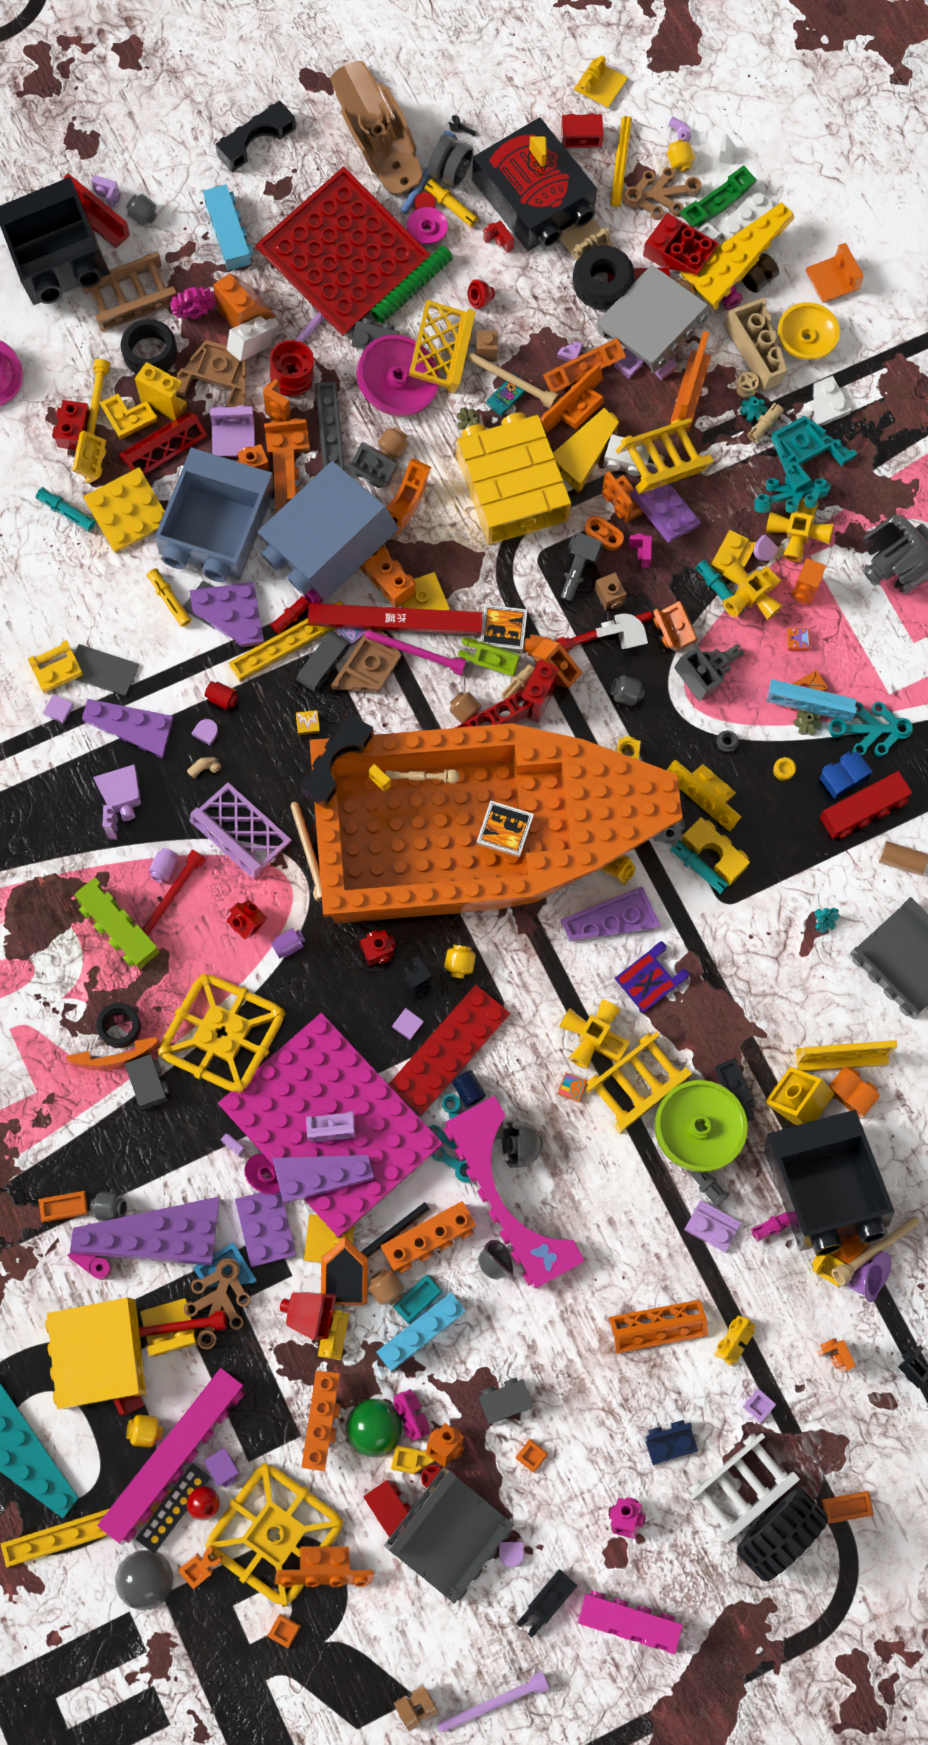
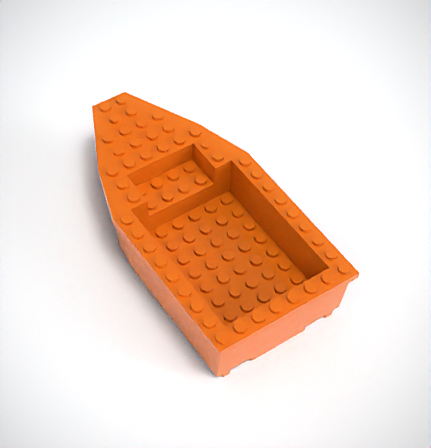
M514 723L375 734L362 753H346L334 762L331 775L337 783V792L327 807L323 808L314 802L323 916H331L334 922L338 924L497 910L538 902L580 880L584 876L598 871L681 821L683 817L677 774L584 739ZM330 738L310 740L312 766L315 759L319 755L322 756L326 751L325 745ZM374 764L384 774L386 771H399L400 773L422 771L439 774L444 773L445 770L452 769L459 773L460 779L455 784H449L448 782L446 784L439 779H425L424 781L406 778L392 779L391 787L385 792L369 778V769ZM490 801L534 814L520 858L476 844Z

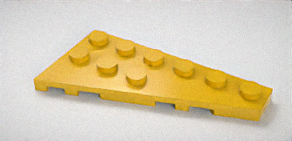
M782 202L719 245L698 275L680 272L682 278L685 281L691 282L694 290L715 311L719 307V301L731 293L730 289L732 286L740 282L756 264L763 250L767 251L771 246L770 242L775 236H780L793 221V212Z

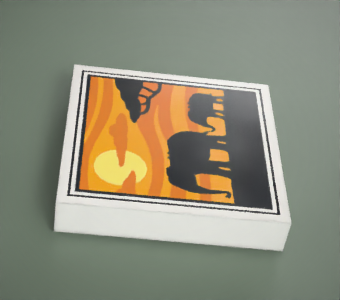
M485 605L480 641L509 651L523 652L527 609Z
M490 801L476 844L520 858L534 814Z

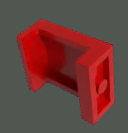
M538 660L522 693V699L525 700L522 706H527L529 702L533 704L532 714L525 718L536 723L540 722L557 686L559 667L543 660Z

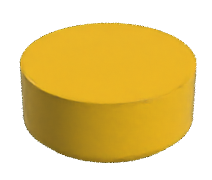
M786 757L778 759L773 767L774 775L783 781L791 779L796 772L794 761Z

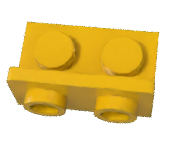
M82 431L78 439L72 472L86 477L85 482L90 484L99 479L102 474L101 463L106 454V440L87 431Z

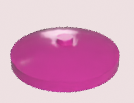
M385 335L373 340L359 357L356 369L359 388L367 401L381 412L397 417L412 416L423 411L434 399L439 387L437 384L408 376L416 341L406 336ZM423 345L420 346L424 356L430 354ZM433 357L427 359L432 368L437 366ZM423 362L415 367V371L421 373L428 371ZM437 370L435 371V374L439 378V372Z

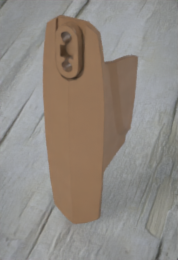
M363 61L351 62L335 71L330 80L342 107V116L370 170L375 173L390 194L400 196L403 193H410L414 187L421 183L423 175L416 156L417 148L397 102L387 87L383 86L382 83L378 84ZM405 179L406 183L408 184L403 185L402 180Z

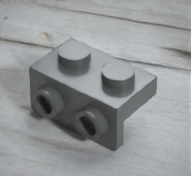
M363 318L362 321H356L351 346L365 349L373 340L385 335H399V331L394 330V325L383 323L382 326L375 325V320Z
M362 442L353 461L349 462L347 467L352 470L351 473L355 476L365 477L370 480L369 483L372 486L380 488L390 484L399 462Z

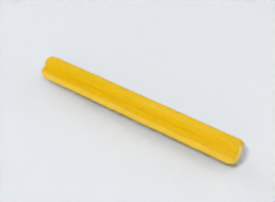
M623 116L621 118L610 199L612 207L621 206L632 118L630 116Z

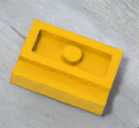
M729 530L711 563V567L723 574L734 561L739 560L743 568H745L754 552L756 542L753 543L748 538Z

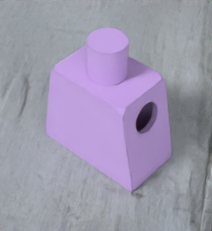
M135 765L95 776L94 780L106 804L113 805L115 812H120L123 821L134 819L133 807L141 805L138 774Z

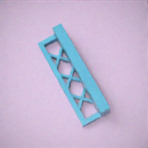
M773 679L770 681L766 698L768 703L831 718H839L848 722L852 721L857 707H855L857 699Z

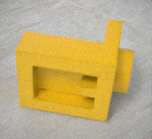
M623 855L599 869V871L617 878L620 884L625 886L628 880L633 877L636 867L629 857Z

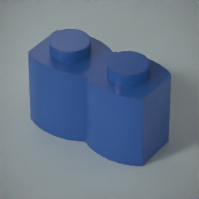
M858 751L853 754L848 752L839 759L840 762L836 764L829 763L822 769L820 780L834 799L842 796L871 777L873 771Z

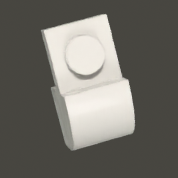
M630 614L614 615L616 624L612 620L601 623L602 627L596 629L597 637L618 633L622 649L648 643L643 624L638 618Z

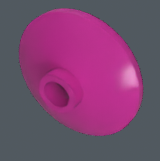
M422 207L415 210L407 220V231L421 244L437 243L447 233L448 222L445 215L432 207Z
M256 1154L250 1157L244 1167V1175L247 1182L261 1193H279L280 1188L275 1167L263 1154Z

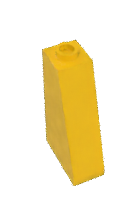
M605 408L553 452L561 477L578 493L582 490L608 448L611 434L615 435L618 430L619 421L617 417Z

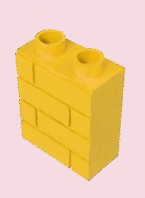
M513 413L505 417L501 421L502 425L486 430L482 424L472 425L464 429L461 437L457 438L456 457L488 545L569 521L571 502L538 415L526 418L524 413Z

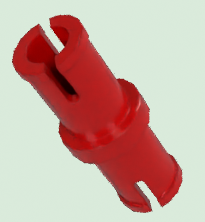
M301 596L291 607H286L283 610L284 613L270 624L273 630L280 634L292 622H297V618L309 608L308 600Z

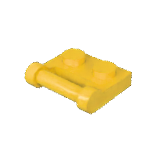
M68 640L61 642V645L39 656L27 658L44 694L84 675ZM66 652L67 657L40 669V664Z

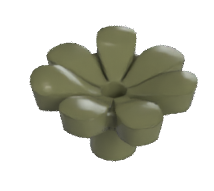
M464 407L457 413V419L461 420V422L457 423L459 429L464 427L466 429L469 426L480 423V415L474 409L468 410Z
M803 711L796 713L797 719L793 721V724L796 727L800 726L799 734L804 735L808 731V734L812 736L815 734V729L820 730L822 728V723L818 721L821 719V715L806 711L805 713Z

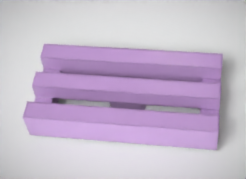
M104 805L103 828L109 840H117V814L113 805Z

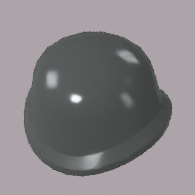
M490 1240L486 1243L478 1256V1263L482 1272L487 1277L495 1280L506 1276H513V1265L506 1246L497 1240Z

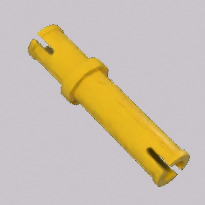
M434 179L428 181V184L431 186L426 185L425 190L431 193L440 205L444 204L472 228L475 225L473 221L477 222L479 217L454 198L448 189L442 188Z
M158 568L150 570L146 577L156 589V595L162 598L180 627L190 624L192 618L171 590L172 586L170 583L164 580Z

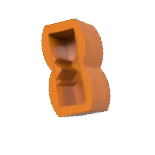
M844 1066L828 1085L835 1093L833 1097L849 1111L856 1109L860 1119L865 1116L881 1096L877 1092L878 1088L871 1082L865 1083L862 1081L860 1073L852 1067L847 1068Z

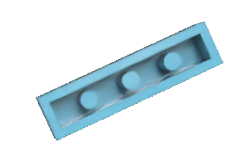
M227 184L203 190L205 205L227 271L251 265L250 256H253V251L250 243L246 244L247 233L245 227L240 226L239 221H242L239 209H235L233 205L236 204L233 191L229 192Z
M449 1293L376 1351V1353L390 1372H393L463 1316L466 1311L455 1296Z

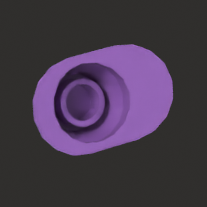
M882 1251L872 1262L866 1263L857 1269L848 1284L851 1290L865 1295L868 1302L872 1303L876 1299L889 1277L891 1271V1257L889 1253Z

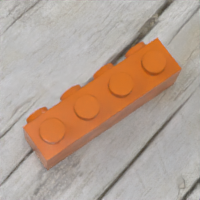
M383 545L359 567L395 608L400 607L416 595L415 580L410 574L406 575L402 571L403 568L397 560L393 561L390 558L388 550Z
M461 1201L381 1245V1250L393 1272L399 1271L402 1274L412 1268L411 1264L417 1260L424 1262L433 1256V1251L439 1248L441 1251H444L454 1245L453 1240L459 1237L463 1240L474 1234L473 1229L476 1228V1224L464 1202Z

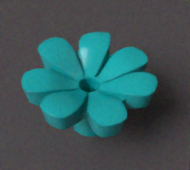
M750 396L749 401L743 400L741 403L743 408H741L740 414H747L746 420L748 422H752L754 417L758 421V418L767 412L764 400L757 399L755 396Z
M827 907L823 910L817 909L815 911L816 920L818 921L815 926L817 931L826 933L828 927L833 930L836 927L834 921H837L840 917V914H838L839 910L834 907L832 909Z

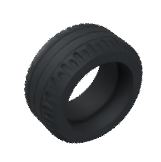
M142 319L130 325L122 335L120 344L122 356L127 367L135 374L139 373L146 362L164 372L168 371L175 363L177 357L175 336L171 329L163 322L154 319ZM145 338H157L166 344L164 351L154 358L144 359L132 353L134 346Z

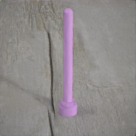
M543 1671L533 1674L534 1677L530 1679V1682L440 1722L437 1726L438 1730L445 1732L533 1691L542 1694L550 1690Z

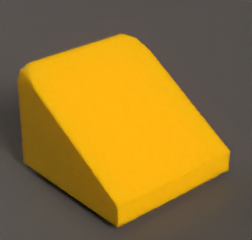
M530 137L529 149L541 167H545L547 156L546 138Z

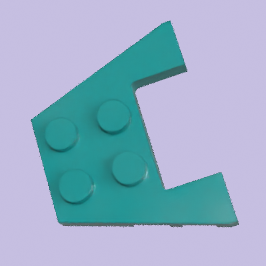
M806 416L773 432L771 436L794 492L809 485L811 481L810 477L800 467L801 464L825 451H829L841 466L852 461L858 455L855 450L851 449L850 451L844 447L839 439L834 440L825 433V429Z

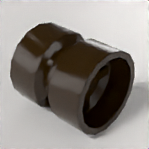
M767 254L760 255L759 260L742 279L745 287L753 293L759 292L767 283L779 275L777 263Z

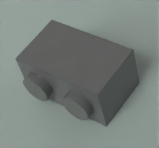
M150 1054L125 1063L141 1110L168 1101L166 1094L170 1092L166 1081H161L158 1074L162 1072L158 1059L154 1060Z
M516 1377L505 1381V1387L496 1390L495 1386L482 1390L483 1395L478 1398L488 1425L533 1408L524 1380L518 1381Z

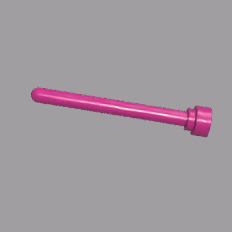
M370 630L365 632L367 639L450 668L449 670L453 671V674L461 676L466 659L460 657L458 659L454 657L450 659Z

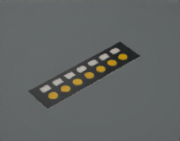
M192 1463L137 1536L136 1540L155 1554L187 1511L189 1495L195 1489L205 1486L211 1477Z

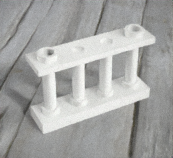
M754 1433L743 1441L745 1446L703 1483L698 1480L689 1488L691 1493L687 1497L693 1500L698 1496L721 1524L722 1532L718 1535L725 1543H728L800 1480L794 1472L788 1474L785 1471L782 1472L759 1444L765 1438L762 1433L757 1436ZM751 1449L776 1478L774 1481L777 1484L770 1490L761 1484L741 1459ZM733 1464L758 1494V1500L753 1505L746 1503L723 1475ZM715 1480L739 1508L740 1516L734 1521L731 1518H727L705 1491Z

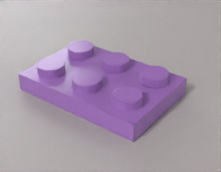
M671 484L642 494H638L635 488L630 493L633 500L668 543L698 528L701 524L700 520Z
M259 1192L235 1199L251 1268L297 1256L281 1192L276 1194Z

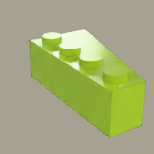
M96 877L74 894L81 906L78 910L86 919L91 917L94 920V928L101 935L105 933L110 938L108 943L115 951L120 949L125 954L122 958L131 968L135 965L140 970L160 953L157 946L137 924H133V920L126 911L118 907L119 905L111 894L103 891Z

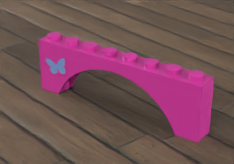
M494 1095L445 1122L446 1128L443 1130L449 1141L454 1140L457 1146L455 1153L459 1160L466 1162L469 1168L466 1170L471 1182L476 1181L480 1188L477 1190V1193L483 1203H488L491 1209L488 1211L494 1224L498 1222L502 1231L499 1234L505 1245L510 1244L513 1250L510 1253L516 1265L521 1264L524 1270L522 1277L527 1286L532 1285L534 1289L585 1260L574 1240L552 1239L531 1231L512 1216L500 1199L493 1181L491 1153L496 1132L506 1115Z

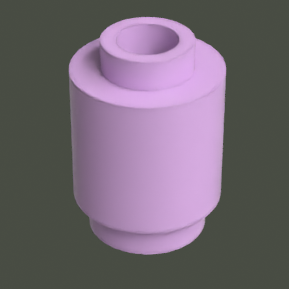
M162 848L161 851L157 852L148 870L151 874L150 877L160 883L168 881L178 862L176 860L178 855L170 849Z

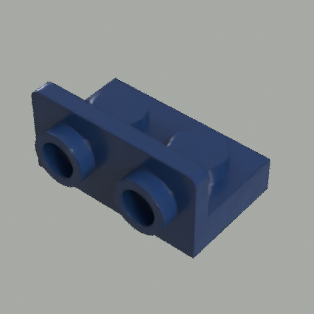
M683 1419L670 1423L671 1429L663 1431L662 1427L648 1430L649 1435L645 1436L644 1440L652 1465L698 1451L691 1429V1422L685 1424Z

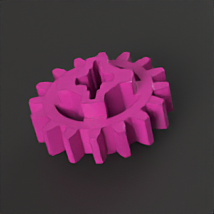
M204 287L185 289L184 293H177L178 297H173V301L170 302L173 315H176L177 318L183 317V320L188 317L191 319L202 317L201 314H208V310H213L214 305H216L214 292L210 291V288L204 290Z

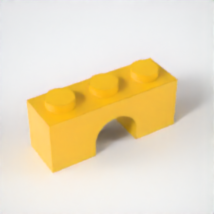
M701 817L683 834L681 842L690 851L696 852L698 855L705 849L715 850L720 856V861L715 865L714 871L726 882L730 883L728 885L730 886L747 869L750 863L748 856L743 851L736 850L727 836H721L709 820L705 821Z

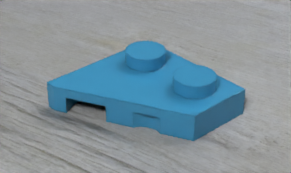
M234 1242L213 1255L212 1266L196 1265L193 1267L198 1277L202 1279L215 1272L217 1264L222 1259L231 1258L239 1265L240 1272L237 1278L241 1285L257 1282ZM225 1266L223 1272L225 1274L231 1273L232 1267ZM219 1281L205 1288H216L218 1287Z

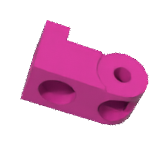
M72 1253L67 1255L97 1279H106L111 1273V1264L104 1258L96 1257L95 1255Z

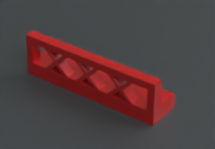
M67 173L64 179L71 177L93 230L116 249L130 236L127 221Z
M189 411L121 452L119 456L127 464L130 471L135 470L132 462L139 458L145 459V466L141 469L145 475L207 437V434L197 415ZM195 424L200 434L194 438L187 437L188 428ZM175 436L181 438L180 446L176 449L169 447L171 438ZM157 447L164 449L162 457L158 460L151 458L153 449Z

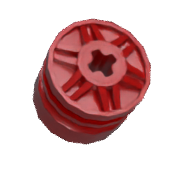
M286 340L277 344L270 355V382L272 383L274 379L279 380L280 394L283 396L297 397L306 393L313 383V352L309 346L301 341Z

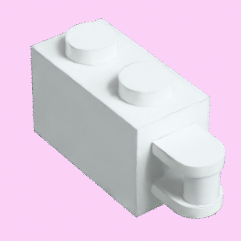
M258 316L230 329L226 350L239 361H243L270 348L272 339L277 336L279 322L275 319L265 320L263 317Z
M611 434L603 466L613 471L627 472L631 476H641L628 450L619 454L615 451L620 446L623 437ZM645 445L636 447L648 471L657 473L658 469L655 464L648 462L653 460Z

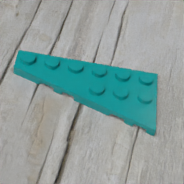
M0 1383V1472L60 1517L65 1518L79 1497Z

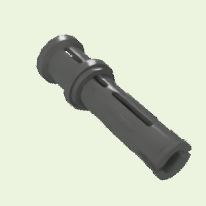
M686 1170L699 1184V1191L705 1193L713 1202L712 1206L714 1208L730 1195L729 1192H725L719 1186L715 1177H710L707 1173Z

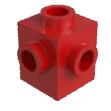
M247 900L241 904L239 902L230 909L231 915L226 922L234 931L239 933L244 939H247L258 933L268 917L258 909L257 905Z
M379 930L372 931L367 934V938L360 940V946L369 966L377 962L383 964L392 959L391 956L394 955L393 948L396 947L392 935L387 936L385 930L381 932Z

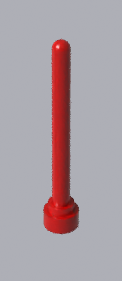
M648 611L635 617L643 623L653 619L654 615ZM596 630L573 638H565L563 636L555 639V641L560 643L566 652L569 653V650L573 649L574 646L599 637H597Z
M191 850L187 855V865L142 928V931L147 936L193 870L202 867L206 861V858L195 850Z
M225 1310L214 1311V1314H210V1317L139 1327L140 1337L210 1326L212 1329L223 1330L227 1329Z

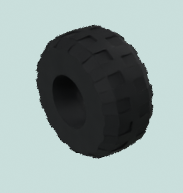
M602 245L592 247L581 254L575 263L572 281L577 297L585 305L597 310H608L633 285L635 274L632 261L624 252L616 247ZM600 272H610L615 276L608 283H599L593 279Z

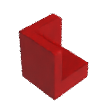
M141 1396L113 1399L120 1416L123 1417L145 1406Z

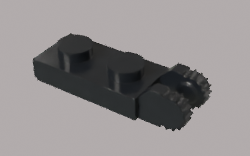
M558 1569L527 1606L528 1609L516 1624L521 1627L528 1621L530 1615L535 1613L540 1619L529 1629L528 1635L532 1638L544 1623L547 1624L578 1585Z

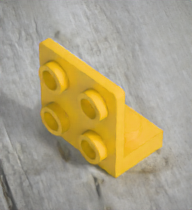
M181 1299L141 1311L143 1326L192 1320L191 1317L184 1313V1305L187 1303V1300ZM194 1329L146 1336L148 1342L146 1347L151 1358L198 1345Z

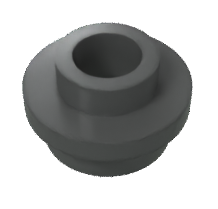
M729 730L722 731L716 740L718 748L724 752L735 750L739 742L737 735ZM728 739L731 741V744L726 745L723 740Z

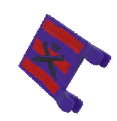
M663 941L657 943L651 950L614 978L642 1013L686 981L690 975L686 969H682L672 978L659 963L656 957L665 952L667 947Z

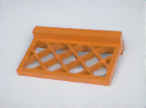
M703 331L698 350H691L670 424L679 418L682 420L691 418L693 421L711 355L705 354L709 332ZM692 422L687 426L686 431H690Z

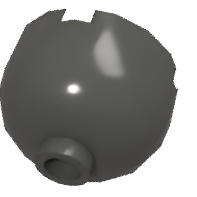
M507 1122L506 1125L509 1126L503 1129L502 1139L503 1154L508 1153L509 1160H506L507 1165L510 1168L531 1165L536 1161L540 1150L543 1148L542 1137L527 1122Z

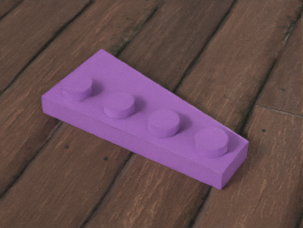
M87 699L82 720L95 728L119 737V739L125 742L128 741L138 746V748L156 754L157 757L163 759L173 723V716Z
M368 1155L272 1158L284 1204L375 1179Z

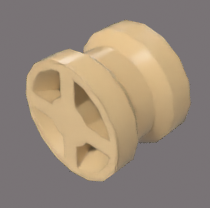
M744 372L739 376L736 391L740 397L750 398V396L756 394L759 385V379L756 374Z

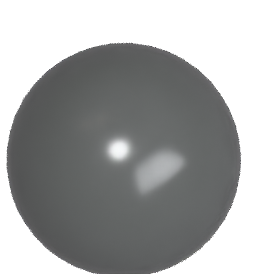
M139 1550L128 1555L120 1563L115 1575V1587L119 1598L130 1608L141 1611L151 1610L161 1605L168 1598L173 1586V1572L169 1562L157 1552L153 1554L149 1550Z

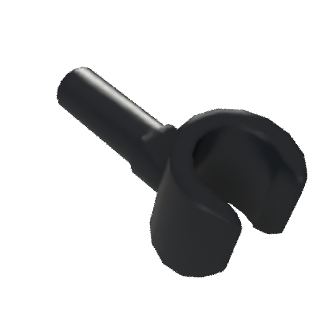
M451 116L454 123H448L452 132L461 130L473 136L476 135V131L461 124L459 116Z

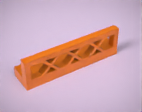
M700 1299L609 1317L616 1354L708 1336L707 1318ZM697 1309L699 1314L689 1315L686 1312L687 1310ZM666 1314L675 1316L673 1319L668 1320L662 1318ZM646 1318L652 1320L650 1323L643 1324L640 1322L641 1319ZM627 1323L629 1326L617 1329L616 1324Z

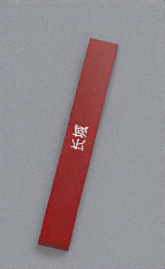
M309 603L308 626L481 635L482 612Z

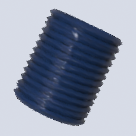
M473 1070L462 1073L451 1082L465 1107L478 1103L487 1095L480 1082H478L479 1080H477L478 1078H476Z

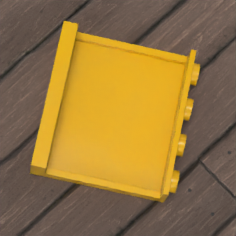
M126 1297L47 1313L45 1328L50 1339L48 1344V1353L52 1358L50 1375L54 1381L53 1401L57 1405V1409L68 1410L70 1407L129 1396L147 1395L135 1299Z

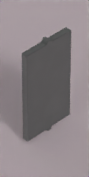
M79 644L75 657L84 675L74 680L126 697L131 684L135 682L134 676L139 664Z

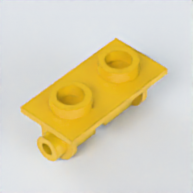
M336 1309L333 1310L328 1339L320 1340L318 1357L341 1360L350 1313Z
M737 1316L731 1322L729 1331L724 1339L718 1343L714 1356L723 1359L730 1366L733 1363H737L744 1351L738 1344L739 1342L745 1345L748 1344L755 1333L754 1328L756 1325L750 1322L748 1318Z

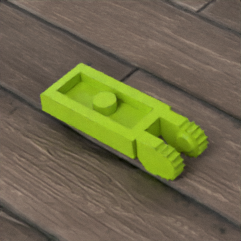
M468 637L462 638V643L465 646L475 648L477 651L474 654L466 650H459V657L510 676L515 675L521 654L482 641L478 642Z

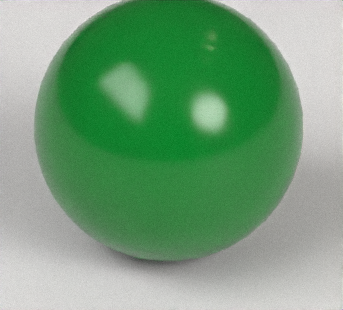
M381 1399L362 1401L348 1415L346 1421L347 1439L350 1445L364 1456H384L391 1452L401 1439L403 1430L401 1417L396 1412L394 1406L387 1401Z

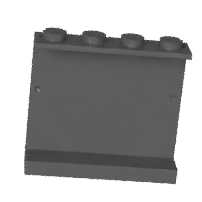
M909 897L895 913L859 946L855 947L850 955L854 964L860 968L862 967L868 973V978L873 983H878L884 989L883 992L890 1000L894 999L899 1005L900 1011L905 1016H910L914 1019L928 1006V914L912 897Z
M443 1467L383 1546L455 1604L457 1600H461L465 1596L467 1587L472 1580H476L480 1576L482 1567L487 1560L489 1561L495 1556L497 1547L502 1540L504 1541L510 1536L514 1523L481 1498L450 1470Z

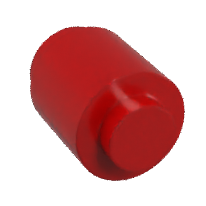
M211 681L204 694L208 701L226 710L230 707L233 708L239 698L236 695L237 690L218 681L216 683Z

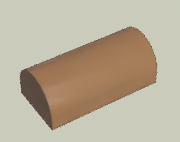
M885 841L879 863L922 876L927 865L928 853Z

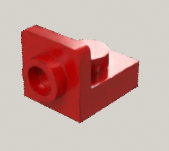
M501 220L487 225L483 230V240L485 243L495 239L497 245L500 248L503 247L506 253L514 249V238Z

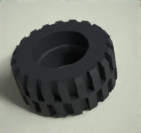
M796 1488L777 1502L749 1530L739 1543L737 1554L761 1580L770 1581L794 1563L811 1546L828 1523L827 1513L805 1490Z

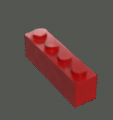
M897 771L823 810L820 819L832 839L839 836L842 839L851 834L852 829L855 827L863 828L871 823L872 818L876 816L882 818L890 812L889 809L895 806L901 808L909 802L908 799L912 791L900 772Z

